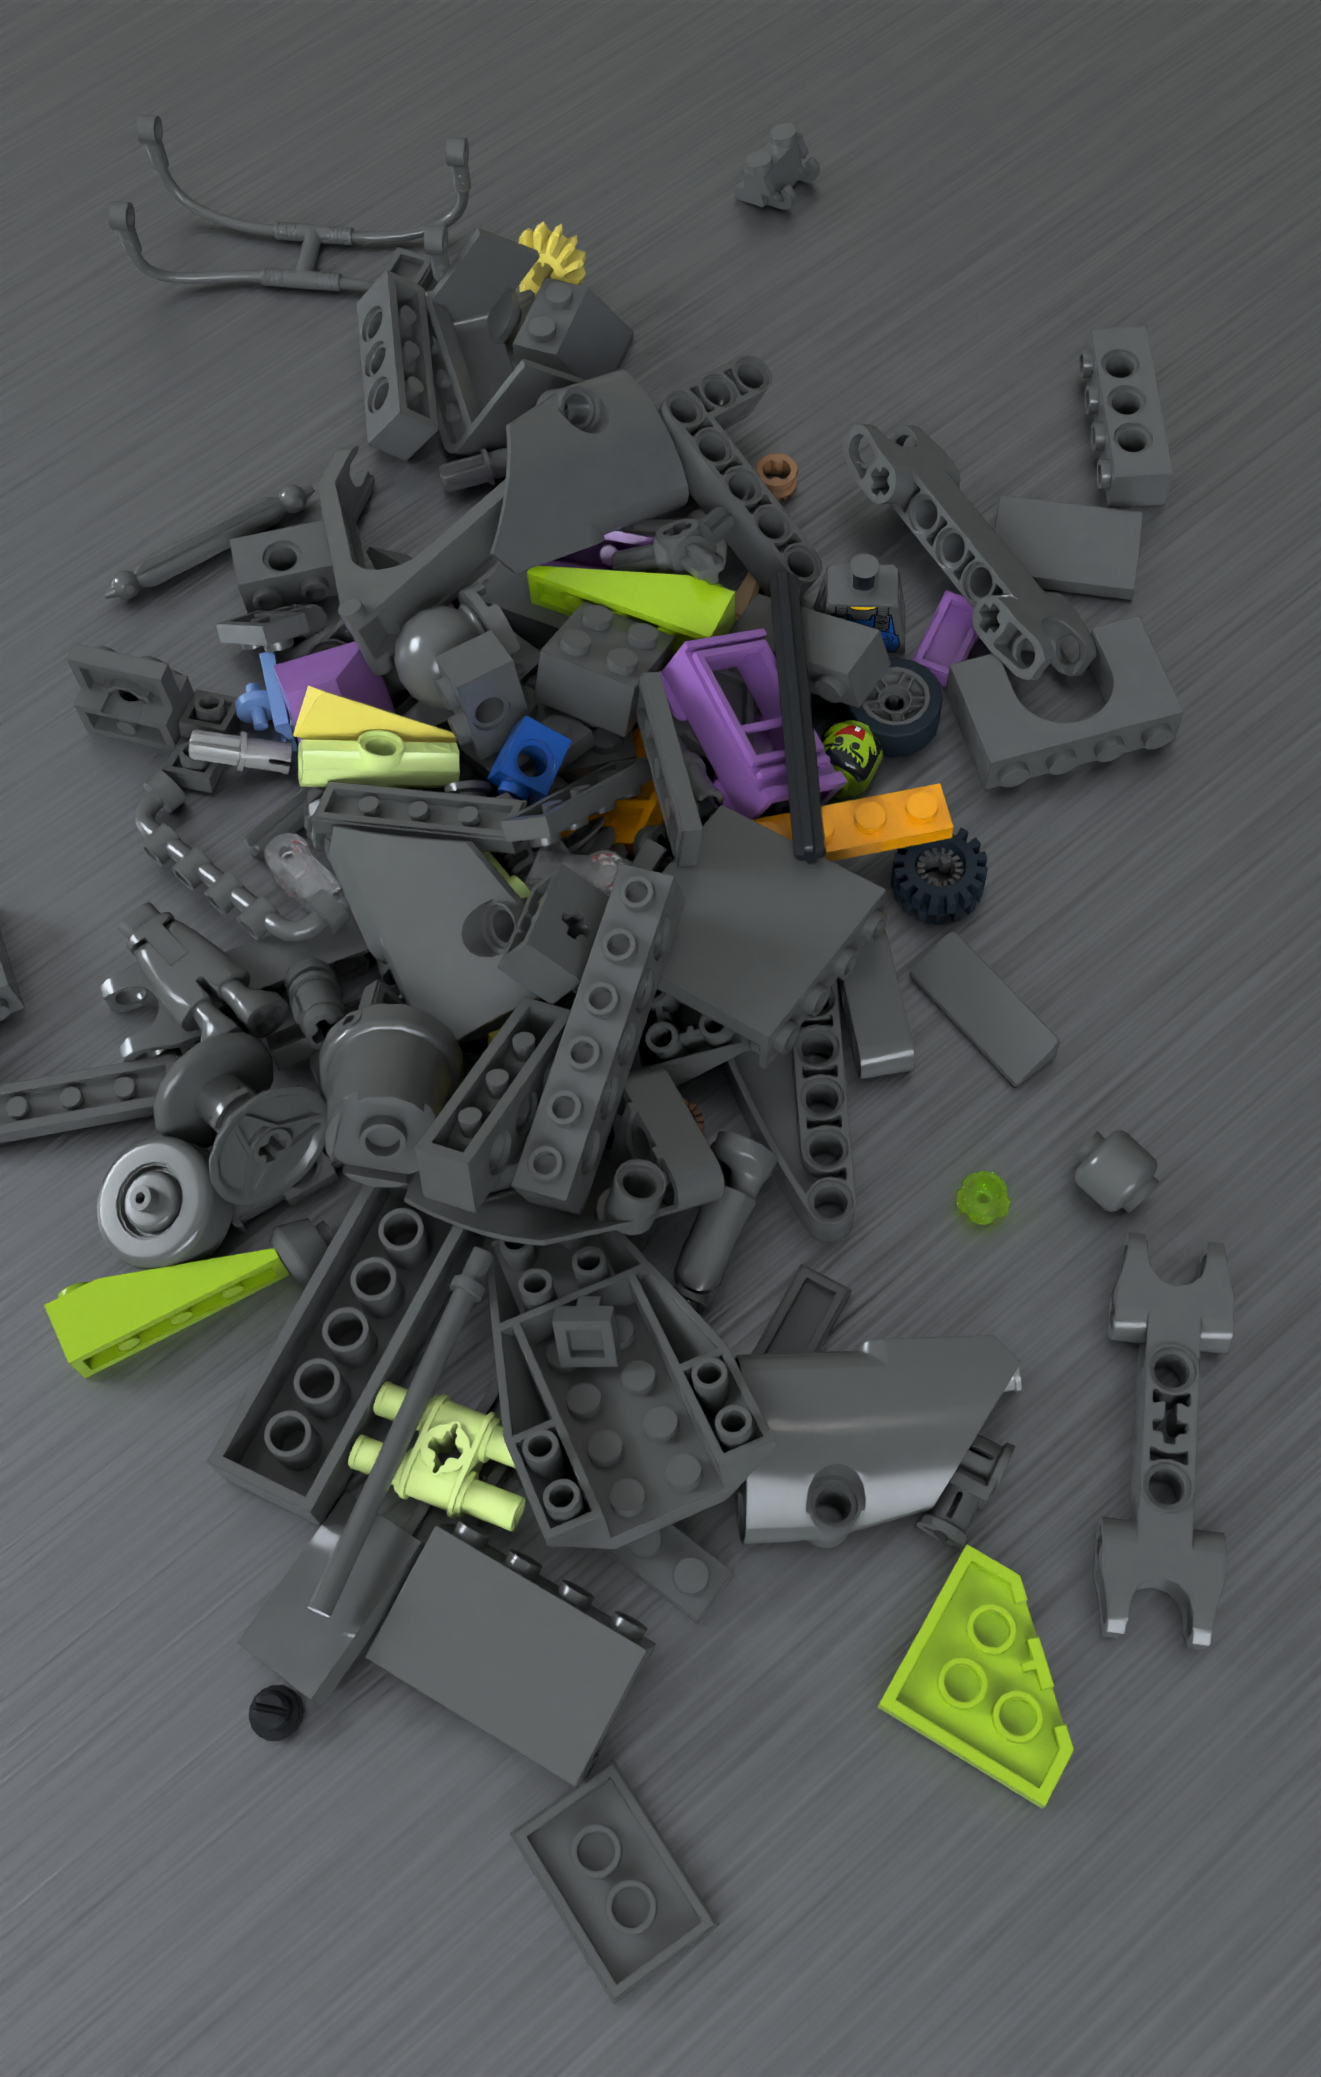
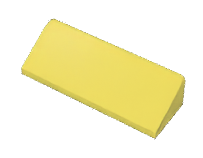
M309 685L293 736L305 740L358 741L362 733L379 729L397 734L402 738L403 742L456 743L457 741L451 731Z

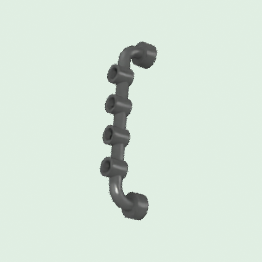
M158 770L143 783L147 794L138 804L135 813L136 828L145 838L140 843L141 848L159 866H163L170 858L177 863L171 869L176 877L190 890L193 891L202 882L209 887L204 891L205 897L223 915L228 914L234 907L239 909L242 913L236 917L237 921L254 939L259 941L269 932L284 941L300 942L313 938L324 929L334 935L350 920V916L342 904L324 889L317 891L305 903L309 915L297 921H290L284 918L267 899L262 896L256 897L246 889L235 875L229 871L224 873L199 848L194 847L192 849L165 823L160 825L156 821V814L161 808L171 814L186 801L183 791L166 773Z

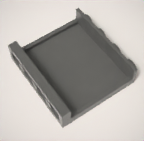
M721 805L702 826L703 834L697 865L678 867L677 863L673 860L662 872L663 874L675 877L686 899V903L657 989L760 1046L759 1066L766 1070L779 1053L786 1055L792 1049L799 1037L801 1024L808 1015L816 1017L821 1012L829 998L830 987L837 978L845 980L850 975L857 963L859 950L866 941L873 944L881 935L887 922V915L883 913L886 889L824 857L817 859V863L807 864V861L797 860L794 856L793 841Z

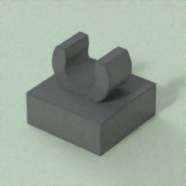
M579 1296L576 1306H556L552 1324L560 1367H618L622 1351L614 1306H603V1296Z

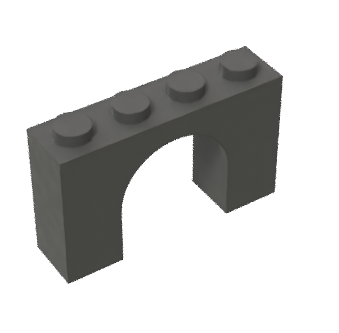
M1139 615L1092 627L1091 636L1096 645L1097 656L1090 663L1089 667L1103 696L1105 706L1095 715L1081 721L1069 723L1053 722L1030 712L1017 698L1002 662L994 654L950 664L945 693L985 790L999 786L1006 788L1014 787L1032 777L1047 773L1053 775L1063 774L1081 764L1096 760L1099 762L1112 761L1123 753L1142 748L1157 749L1175 740L1184 710Z

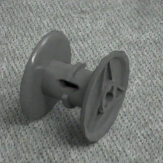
M244 1032L221 1033L197 1043L174 1063L160 1083L153 1106L155 1127L162 1136L178 1138L205 1149L213 1145L209 1157L210 1182L223 1200L241 1206L264 1203L285 1193L302 1179L323 1151L327 1122V1105L320 1094L300 1085L271 1088L274 1080L272 1057L260 1039Z

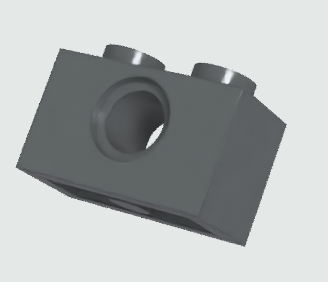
M324 520L229 539L237 585L247 613L256 610L272 611L284 606H290L291 604L309 601L317 602L338 595Z
M489 630L435 657L442 677L435 681L436 688L447 709H453L454 715L448 718L450 728L461 746L469 743L480 761L501 750L512 725L526 715L530 717L514 661L492 630Z

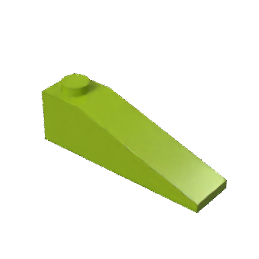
M536 566L527 571L531 603L569 617L584 601L592 605L604 606L612 613L638 623L649 624L658 631L675 637L672 654H676L685 641L729 634L735 623V591L729 590L717 582L710 585L704 580H699L689 575Z
M270 1248L97 1278L91 1282H78L63 1289L58 1294L57 1299L44 1304V1307L68 1363L86 1379L290 1274L277 1254L276 1249Z

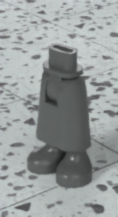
M147 902L120 922L118 930L128 940L126 947L136 957L150 985L185 1031L201 1030L200 1042L221 1033L243 1032L231 1018L222 1013L229 1006L242 1026L251 1036L257 1039L269 1036L283 1024L288 1015L289 1006L279 994L249 989L250 974L241 965L200 933L186 924L175 920L170 912L160 913L151 902Z
M719 1131L715 1142H712L710 1146L718 1160L722 1173L727 1179V1185L724 1186V1194L720 1200L699 1206L692 1229L682 1247L674 1269L676 1286L673 1287L695 1311H704L715 1297L723 1280L731 1251L747 1218L755 1207L756 1202L754 1200L761 1186L774 1172L778 1162V1157L762 1144L727 1131Z

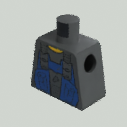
M866 553L854 556L849 564L833 563L827 566L813 610L878 629L881 632L887 653H905L906 608L899 568L895 565L879 564L876 557Z

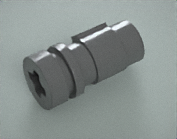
M307 958L297 962L288 970L285 976L284 987L296 1024H300L308 1044L315 1050L320 1051L329 1029L347 1014L342 1003L343 993L334 968L326 961L318 958Z

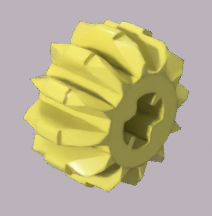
M543 221L537 225L534 231L530 228L524 230L518 239L519 244L538 250L540 256L519 285L520 292L527 290L534 292V300L545 277L579 285L582 284L586 276V268L583 266L586 261V251L575 248L578 243V235L569 238L562 235V224L556 226L554 231L551 232Z

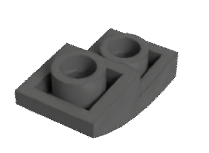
M202 690L195 691L178 721L181 737L162 769L179 787L208 793L213 792L225 764L190 758L188 752L190 735L196 729L236 735L240 723L235 710V702L238 697Z

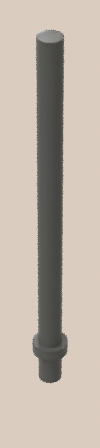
M473 1248L461 1275H455L451 1281L449 1288L453 1293L308 1606L309 1609L316 1613L331 1617L474 1302L481 1301L486 1289L482 1286V1283L494 1256L482 1248Z

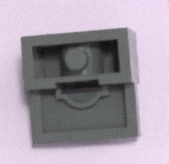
M74 643L66 660L81 688L73 705L87 732L173 751L181 737L178 721L194 695L188 676L170 669L167 663L152 656H142L140 658L117 653L106 646L90 647Z

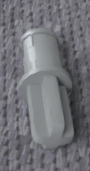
M196 729L190 735L188 752L189 757L194 760L235 765L236 771L242 772L243 767L281 772L287 775L290 768L288 762H291L292 743L247 737V732L241 731L240 736Z

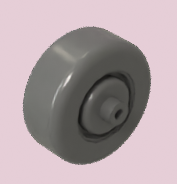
M158 1136L135 1143L117 1157L108 1169L99 1190L97 1220L105 1244L118 1259L135 1268L149 1270L207 1260L214 1254L229 1230L233 1217L234 1203L223 1200L210 1182L209 1157L211 1152L178 1138Z

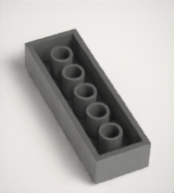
M412 1173L408 1175V1184L399 1187H371L363 1185L207 1460V1463L223 1479L319 1526L323 1524L335 1507L354 1471L348 1466V1459L355 1441L361 1434L372 1438L382 1417L375 1415L373 1411L375 1399L381 1386L385 1381L400 1386L451 1291L449 1286L453 1277L460 1274L481 1235L454 1226L405 1203L404 1198L413 1177Z

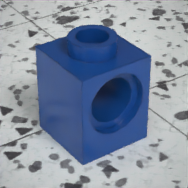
M526 715L512 725L487 781L499 787L497 791L500 795L508 792L515 800H525L530 804H534L547 796L572 740ZM519 753L526 754L534 760L536 764L535 777L527 776L520 770L517 763Z

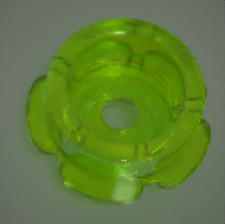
M979 1171L966 1176L961 1182L962 1188L957 1190L955 1195L958 1210L961 1213L968 1214L971 1222L980 1225L991 1224L994 1218H1003L1009 1211L1011 1200L1007 1196L1008 1187L997 1174L989 1171ZM984 1194L988 1197V1201L982 1203L978 1200V1196Z

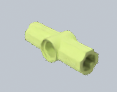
M379 729L362 733L358 741L301 740L298 747L300 787H326L330 781L392 788L444 789L446 785L459 781L460 753L457 743L403 742L402 738L397 734Z

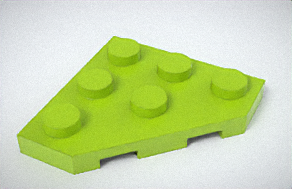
M966 1544L881 1699L878 1708L1033 1804L1044 1808L1074 1748L1067 1725L1063 1723L1053 1690L1054 1683L1027 1606L1028 1599L1021 1576Z

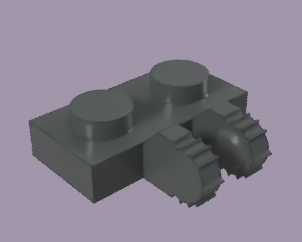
M291 604V606H284L272 611L256 610L216 623L221 643L240 644L242 650H251L264 646L265 652H274L293 646V637L308 638L315 634H320V631H324V627H327L328 615L325 614L322 606L315 604L306 606Z

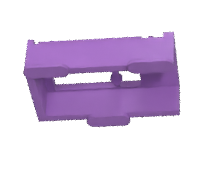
M764 628L685 641L665 668L660 671L672 715L680 721L688 720L718 777L713 784L724 796L723 804L719 805H724L751 820L758 819L772 803L789 800L776 657L766 639H764L767 635ZM737 667L762 713V721L740 725L712 671ZM814 729L821 804L824 806L844 786L847 780L842 771L835 772L830 762V757L826 755L824 746ZM767 730L778 751L756 755L746 734Z

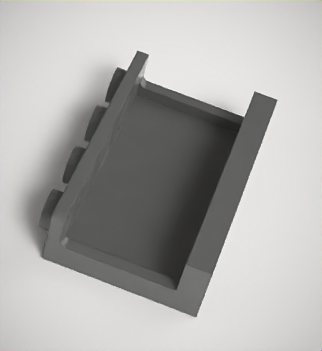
M459 1519L456 1525L452 1523L435 1525L365 1658L571 1785H578L589 1776L599 1756L596 1751L644 1660L651 1656L656 1643L644 1637L647 1627L633 1617L620 1611H615L611 1617L592 1606L591 1604L595 1597L582 1587L567 1580H562L558 1586L539 1575L542 1565L531 1557L513 1549H510L508 1555L490 1546L487 1543L491 1535L480 1527L462 1519Z

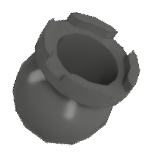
M476 582L459 591V609L439 605L420 611L405 623L396 640L394 662L399 680L412 697L430 707L447 709L435 685V681L442 678L435 659L436 656L489 630H492L512 659V655L521 650L499 604L495 603L488 607L481 596L486 594V587L483 584ZM521 662L517 665L515 664L519 678L524 675L526 669Z

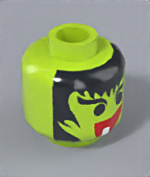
M847 720L843 723H835L828 726L820 740L826 755L830 757V762L835 772L842 771L847 780L833 797L842 798L845 795L857 796L864 793L868 789L883 759L884 754L880 742L870 731L869 726L859 721Z

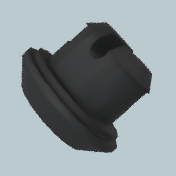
M271 1685L262 1689L254 1697L249 1707L251 1728L259 1737L267 1741H281L290 1737L298 1729L303 1718V1705L300 1697L293 1689L284 1685Z

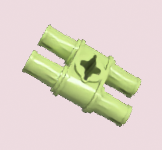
M385 1381L375 1399L373 1407L375 1415L394 1421L408 1389ZM436 1394L433 1398H430L416 1428L419 1431V1437L414 1448L405 1452L391 1483L394 1485V1492L398 1493V1497L405 1500L412 1497L447 1511V1516L453 1519L456 1517L462 1518L465 1514L514 1532L525 1508V1498L479 1480V1472L483 1463H487L489 1459L515 1468L504 1441L502 1419L494 1412H490L487 1415L451 1401V1396L447 1394ZM361 1434L352 1447L348 1466L353 1470L369 1475L383 1442ZM456 1445L461 1456L459 1459L448 1458L444 1466H442L437 1455L439 1452L449 1453L453 1446Z

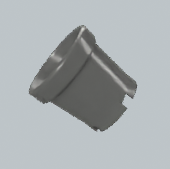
M373 1004L349 1012L331 1027L319 1051L321 1089L327 1098L325 1145L326 1152L331 1160L334 1153L336 1158L344 1163L343 1174L351 1180L371 1187H399L408 1184L409 1174L419 1171L415 1147L463 1081V1052L452 1030L431 1013L405 1004Z

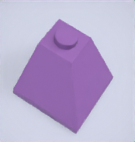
M356 641L273 665V670L294 730L308 685L395 713L383 676H376L371 673ZM297 737L299 743H301V740H305Z

